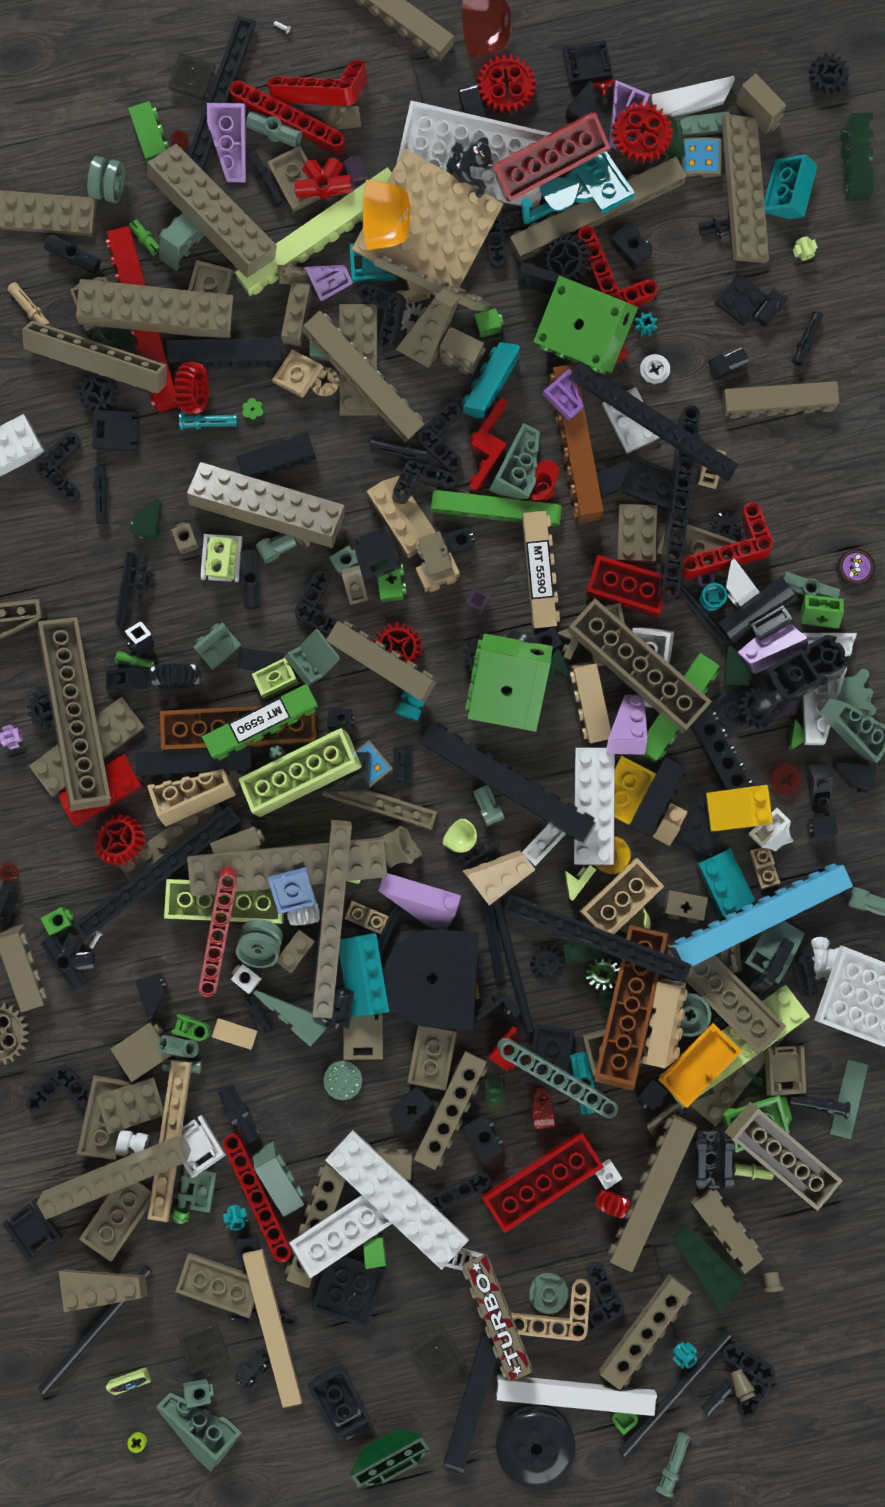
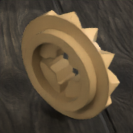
M323 366L311 385V389L320 396L334 394L340 384L337 372L331 367ZM327 375V379L330 383H325L322 386V382L319 379H324Z

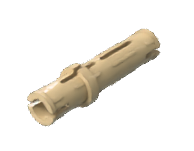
M16 282L8 286V292L27 312L28 318L31 321L47 326L51 325L42 314V310L33 304Z

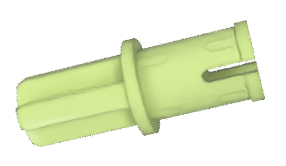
M754 1163L752 1165L734 1164L733 1172L735 1176L751 1177L753 1180L754 1178L773 1179L774 1174L766 1167L756 1166Z

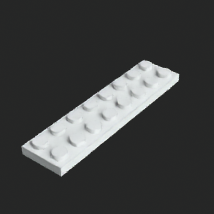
M354 1130L326 1158L325 1161L441 1270L469 1241V1238Z

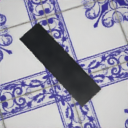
M239 648L237 668L259 671L283 659L286 653ZM292 668V670H293L295 676H299V675L295 672V670Z

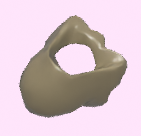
M399 826L394 831L379 837H384L386 864L390 868L401 862L411 864L416 858L422 856V852L411 839L409 831L405 827Z

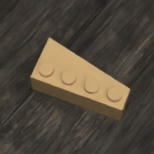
M667 979L657 982L652 1007L656 1012L650 1018L649 1026L652 1032L649 1038L646 1039L645 1046L649 1049L647 1056H643V1064L666 1068L679 1058L680 1048L678 1047V1041L681 1039L683 1032L680 1025L681 1020L685 1016L683 1001L687 998L686 983Z

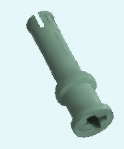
M678 1433L669 1463L662 1470L663 1476L660 1485L656 1487L657 1492L671 1498L674 1495L675 1483L679 1481L678 1472L691 1439L685 1433Z

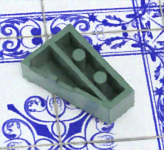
M183 213L179 217H175L171 225L167 229H163L159 235V259L176 271L180 268L179 262L183 256L188 257L191 253L188 250L194 242L198 244L204 236Z
M274 1142L253 1153L254 1170L283 1217L304 1205V1191L301 1186L297 1187L292 1171L288 1170L286 1162L277 1150Z

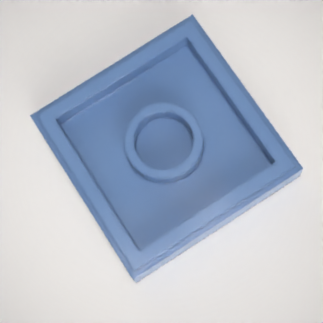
M306 867L268 877L278 914L317 904Z

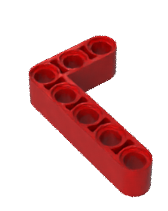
M355 60L348 64L340 79L272 77L267 81L270 96L283 103L350 106L357 101L368 80L365 62Z
M588 225L582 226L579 229V239L582 238V235H588L590 239H584L585 244H588L590 247L588 251L597 254L596 256L589 257L593 262L588 264L591 267V270L588 271L597 291L636 307L649 303L655 298L658 286L651 279L619 290L594 229ZM601 268L604 272L598 273L595 269ZM609 285L611 289L605 290L602 286ZM644 289H651L652 293H646ZM633 295L635 300H629L627 296Z
M754 502L747 503L744 506L742 521L749 539L685 557L683 559L682 576L686 579H694L730 569L733 559L739 565H744L769 557L773 540L760 506ZM752 512V513H754L755 515H754V516H750V515H748L747 513ZM754 529H760L761 532H755ZM764 545L767 549H762L759 546ZM746 550L749 553L743 554L741 551ZM727 555V556H730L731 558H730V559H724L722 556ZM709 560L712 562V564H706L704 563V561ZM686 566H693L694 569L689 570Z

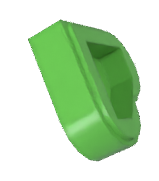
M612 1412L611 1414L613 1423L623 1435L632 1429L638 1421L636 1414Z

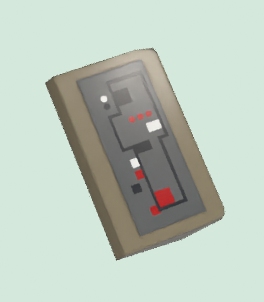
M673 1101L648 1120L645 1126L652 1135H655L664 1128L668 1117L671 1118L672 1114L680 1116L683 1114V1110L678 1102Z

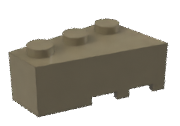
M34 599L0 603V640L46 619L44 600Z

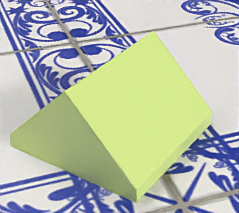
M285 658L252 674L264 700L299 684L290 664Z

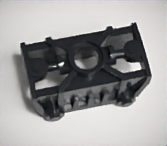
M696 1130L695 1188L733 1187L735 1184V1180L732 1177L734 1141L725 1133V1130ZM720 1133V1143L715 1148L712 1141L715 1139L716 1134ZM714 1154V1161L709 1164L706 1163V1155ZM715 1168L719 1172V1184H715V1180L712 1178Z

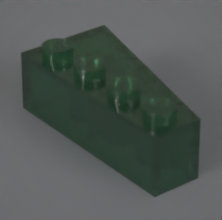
M873 112L851 113L843 129L840 130L839 137L840 141L843 142L841 159H844L842 176L845 177L843 192L847 196V201H869L874 193L873 167H870L873 161V149H870L873 129H869V123L873 120Z
M685 1222L672 1238L720 1313L747 1283Z

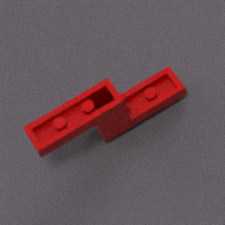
M503 397L492 404L490 408L492 412L488 417L485 416L480 423L481 428L479 432L475 431L470 438L471 449L486 458L479 465L478 469L480 471L477 476L474 474L468 482L470 485L469 491L476 495L506 449L505 442L490 434L507 407L508 401Z

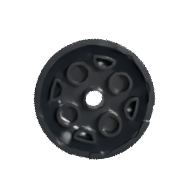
M540 1404L522 1406L510 1413L499 1428L496 1438L498 1461L504 1472L512 1480L523 1486L539 1488L551 1485L567 1473L574 1460L575 1437L572 1428L565 1417L551 1407ZM534 1444H539L541 1450L532 1451L531 1447Z

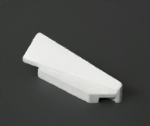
M731 76L652 94L649 101L650 107L652 108L657 104L656 110L658 111L663 108L662 115L668 114L670 119L673 120L676 117H683L722 105L734 84L735 77Z

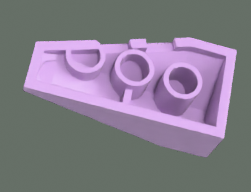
M207 103V123L227 182L246 183V105L239 103Z
M388 873L387 877L382 878L378 889L380 893L398 904L423 924L438 930L448 929L456 914L461 895Z

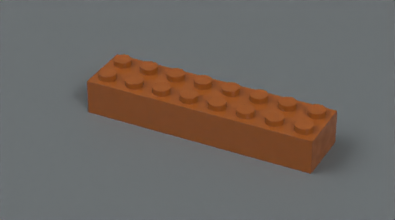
M576 364L553 367V372L550 374V380L548 381L549 386L568 369L572 372ZM576 384L578 389V396L581 398L583 403L581 388L578 384ZM584 407L570 421L557 410L555 422L556 427L560 428V435L558 437L560 446H563V464H567L565 476L566 481L570 482L569 498L570 501H574V507H572L573 518H577L578 524L600 520L603 514V505Z
M261 706L160 711L161 750L207 748L202 736ZM316 712L309 716L304 714L298 717L299 720L291 725L286 723L280 726L281 729L272 734L268 732L263 735V739L257 742L250 741L246 745L268 747L276 745H307L318 740Z
M629 925L626 939L664 953L668 934ZM624 959L621 960L596 1069L595 1082L634 1091L659 973Z

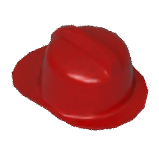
M544 460L537 464L535 473L536 483L528 499L543 503L552 498L559 475V468L555 462Z

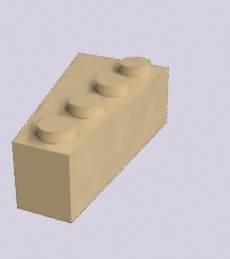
M589 660L569 665L570 679L575 688V701L578 702L580 708L578 709V716L584 725V728H582L583 738L587 739L589 743L607 740L611 733L597 663Z
M224 769L199 774L198 777L194 778L184 777L180 781H166L157 786L154 784L147 785L156 814L165 827L236 795L232 782Z

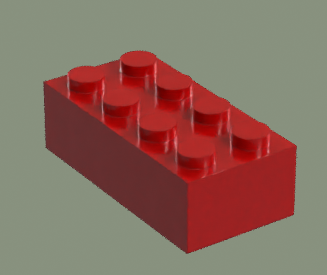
M600 555L597 556L585 596L611 604L621 603V607L653 617L660 615L663 603L658 599L660 574Z

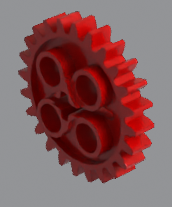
M503 54L502 59L496 56L495 62L489 59V66L483 64V70H479L477 87L480 97H482L481 102L482 104L487 102V109L492 106L493 113L499 109L500 115L503 114V111L510 115V110L517 114L518 107L523 111L524 104L529 106V99L533 100L534 98L533 93L536 92L535 73L531 72V66L525 67L526 61L519 62V56L516 60H513L512 54L509 59H506L505 54ZM503 70L507 71L509 100L506 99ZM511 74H517L518 76L513 77ZM498 75L500 78H494L493 76ZM518 91L520 94H513L512 92ZM497 92H498V93H501L502 95L496 96V95H494V93H497Z
M640 101L639 106H636L633 102L631 109L626 105L625 112L620 110L619 117H615V123L612 126L614 131L611 134V137H615L613 144H618L616 151L622 149L621 156L628 155V161L633 157L635 163H637L638 159H641L642 164H644L645 159L648 158L651 163L653 156L658 160L660 153L664 155L665 148H669V142L672 140V135L670 134L673 132V128H670L672 122L666 121L668 114L662 115L663 108L658 111L656 110L657 104L651 108L650 102H647L646 106H643L642 101ZM631 120H637L639 123L634 124ZM649 124H656L657 127L653 128ZM632 137L635 141L630 142L627 138ZM650 141L654 145L649 146L645 142Z

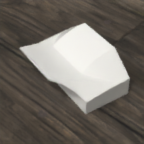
M778 808L772 812L773 824L756 826L749 832V836L761 848L777 851L791 838L789 832L791 821Z

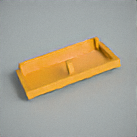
M712 1024L658 1080L688 1108L742 1051L715 1024Z

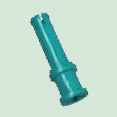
M179 413L180 430L184 428H196V430H199L201 427H237V415H201L199 413L183 415V413Z

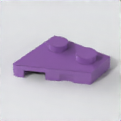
M344 265L304 268L320 301L353 284Z
M570 369L563 373L542 393L568 421L584 407L581 398L578 396L576 384L574 385V382L568 379L572 373Z

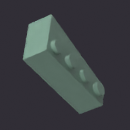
M830 698L819 714L862 759L878 763L885 753V724L876 721L871 716L862 713V711L846 702Z

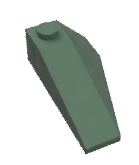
M525 423L522 424L489 491L503 498L528 499L536 483L535 473L540 431Z
M256 990L253 993L270 1010L276 1011L277 1016L286 1024L290 1023L292 1025L291 1030L310 1047L328 1028L326 1024L328 1021L325 1018L312 1017V1012L263 991Z
M169 1393L156 1407L195 1458L210 1472L224 1458L242 1433L229 1420L224 1417H216L210 1414L209 1410H202L197 1407L187 1408L185 1399Z

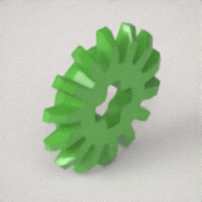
M601 958L600 963L597 959L594 960L596 965L594 966L590 963L589 966L592 970H586V973L591 974L586 976L588 980H592L589 984L594 985L597 983L596 989L600 985H603V990H606V985L612 989L611 983L616 984L617 981L615 979L618 978L616 973L619 972L620 968L615 969L618 964L615 962L611 965L612 959L604 962V958ZM601 970L609 972L607 978L599 977Z

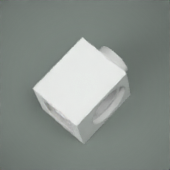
M238 964L231 973L234 975L231 980L248 994L263 979L246 964H242V966ZM243 972H247L250 975L248 983L241 981L240 977Z
M610 1159L603 1162L604 1168L595 1173L605 1189H608L622 1179Z

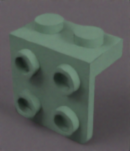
M319 630L313 631L299 647L284 656L302 681L308 686L322 679L340 659L339 655Z

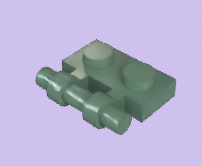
M184 1167L183 1174L180 1176V1181L182 1182L180 1192L177 1194V1199H179L177 1207L185 1208L186 1201H191L190 1210L210 1213L217 1172L204 1170L192 1178ZM189 1183L194 1184L193 1194L188 1193Z

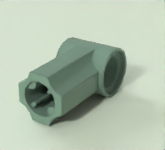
M283 533L272 539H263L256 544V548L264 563L274 561L279 557V554L297 546L293 536Z
M489 786L473 791L486 826L505 819Z
M853 887L848 903L849 907L885 916L884 898L872 895L869 891Z
M162 1035L157 1044L160 1053L174 1055L178 1058L195 1057L199 1050L198 1043L195 1040H185Z

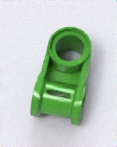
M177 1014L178 1020L175 1028L171 1031L175 1035L196 1041L205 1040L211 1035V1028L207 1023L183 1014ZM199 1026L205 1029L203 1037L197 1035V1028Z

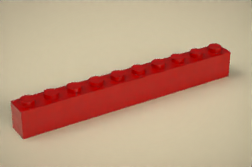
M129 226L108 231L109 239H106L108 250L113 252L111 261L113 267H117L118 274H115L117 282L147 286ZM131 330L133 338L136 337L138 341L135 344L138 355L141 354L144 358L167 365V385L158 394L152 392L153 396H150L152 407H156L159 413L177 408L178 403L175 401L176 395H174L175 385L160 332Z

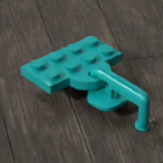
M605 151L571 169L572 172L566 178L556 177L541 185L540 193L546 203L530 211L532 206L531 200L523 199L521 201L522 218L525 224H530L553 211H563L572 206L574 202L587 203L593 201L601 214L633 199L635 192Z

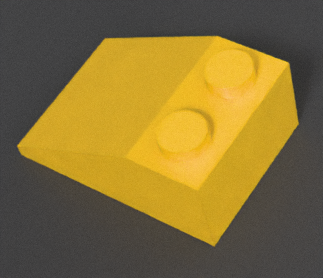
M768 785L706 793L711 832L773 824Z

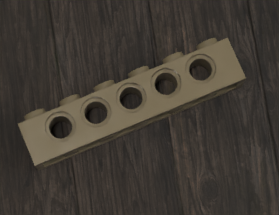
M465 1050L420 1143L414 1160L434 1170L437 1165L441 1167L445 1159L443 1155L445 1148H450L454 1140L451 1136L454 1130H459L463 1121L460 1117L463 1112L467 1113L471 1102L468 1100L471 1094L475 1095L480 1084L477 1081L480 1076L484 1077L488 1069L486 1060ZM472 1070L475 1076L473 1079L467 1080L463 1076L464 1072ZM457 1088H464L466 1095L462 1098L455 1095ZM451 1105L456 1106L458 1112L453 1116L446 1112L447 1108ZM445 1123L449 1126V1130L447 1133H440L438 1126ZM431 1142H438L441 1145L440 1149L432 1151L429 1148Z
M327 1162L325 1167H320L317 1176L320 1182L318 1186L314 1185L311 1194L314 1200L312 1206L308 1204L304 1216L308 1218L306 1224H301L298 1232L299 1236L312 1228V1220L316 1219L321 1222L335 1212L345 1178ZM326 1181H330L333 1183L334 1189L327 1191L323 1184ZM323 1200L327 1203L328 1207L321 1210L318 1208L317 1202ZM295 1255L293 1262H288L285 1274H288L286 1281L309 1288L312 1278H308L303 1267L298 1264V1259Z
M671 1274L668 1275L599 1369L600 1375L619 1390L629 1384L632 1378L631 1374L634 1370L638 1371L645 1355H649L654 1350L656 1340L665 1335L667 1325L670 1321L674 1322L679 1315L678 1310L682 1305L685 1306L691 1298L689 1288ZM669 1296L675 1297V1301L671 1305L665 1303ZM656 1313H663L661 1320L655 1321L653 1319ZM644 1329H651V1334L648 1337L642 1336ZM631 1346H640L639 1351L636 1353H631ZM622 1361L628 1363L625 1369H619L618 1364Z

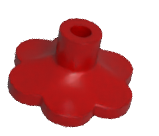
M615 81L594 82L593 86L594 88H600L601 95H608V87L613 86Z

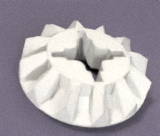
M649 355L641 363V377L646 382L653 383L654 385L662 383L669 376L670 365L661 355ZM652 366H654L655 368L660 367V369L658 370V375L655 372L649 373V371H651Z

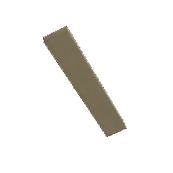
M370 790L364 793L323 791L322 793L324 797L432 830L437 811Z

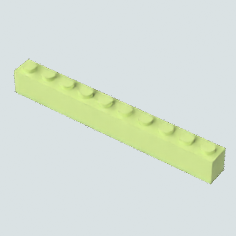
M387 167L370 180L387 183L392 172ZM366 182L276 243L275 259L259 271L246 278L237 270L235 272L237 280L248 295H256L267 284L276 282L279 278L278 265L295 266L298 263L305 262L311 254L321 251L324 245L336 241L340 234L353 229L359 221L362 222L363 196Z

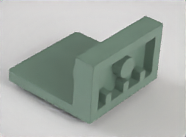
M223 622L220 625L218 623L209 630L210 633L207 636L198 638L195 641L196 645L193 647L212 670L242 646Z

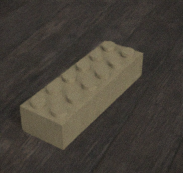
M751 1102L748 1103L725 1131L736 1143L817 1211L843 1181Z

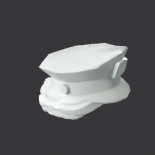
M816 937L811 940V946L815 957H812V959L815 961L816 980L823 977L828 981L839 947L830 949L828 948L829 940L827 938Z

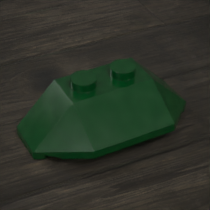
M397 1429L364 1447L350 1472V1476L358 1488L384 1484L418 1465L426 1452L430 1450V1447L421 1434Z

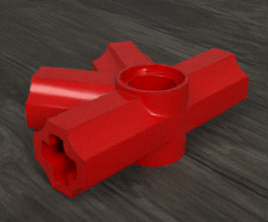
M333 157L328 159L323 170L316 160H309L302 167V171L308 179L295 180L294 182L296 197L319 196L322 199H327L334 194L352 193L351 175L340 176L344 165Z

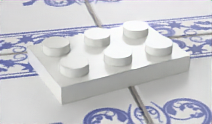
M636 387L627 391L643 402ZM602 402V407L626 454L660 439L615 408Z

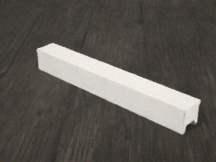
M497 1374L496 1396L497 1400L655 1415L657 1398L655 1390L622 1387L619 1390L615 1386L530 1377H520L509 1382L508 1377L504 1378L503 1375Z

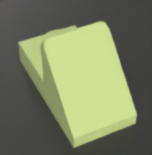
M591 865L587 868L583 866L577 874L578 880L567 871L564 872L568 899L571 901L575 899L596 871L595 868Z

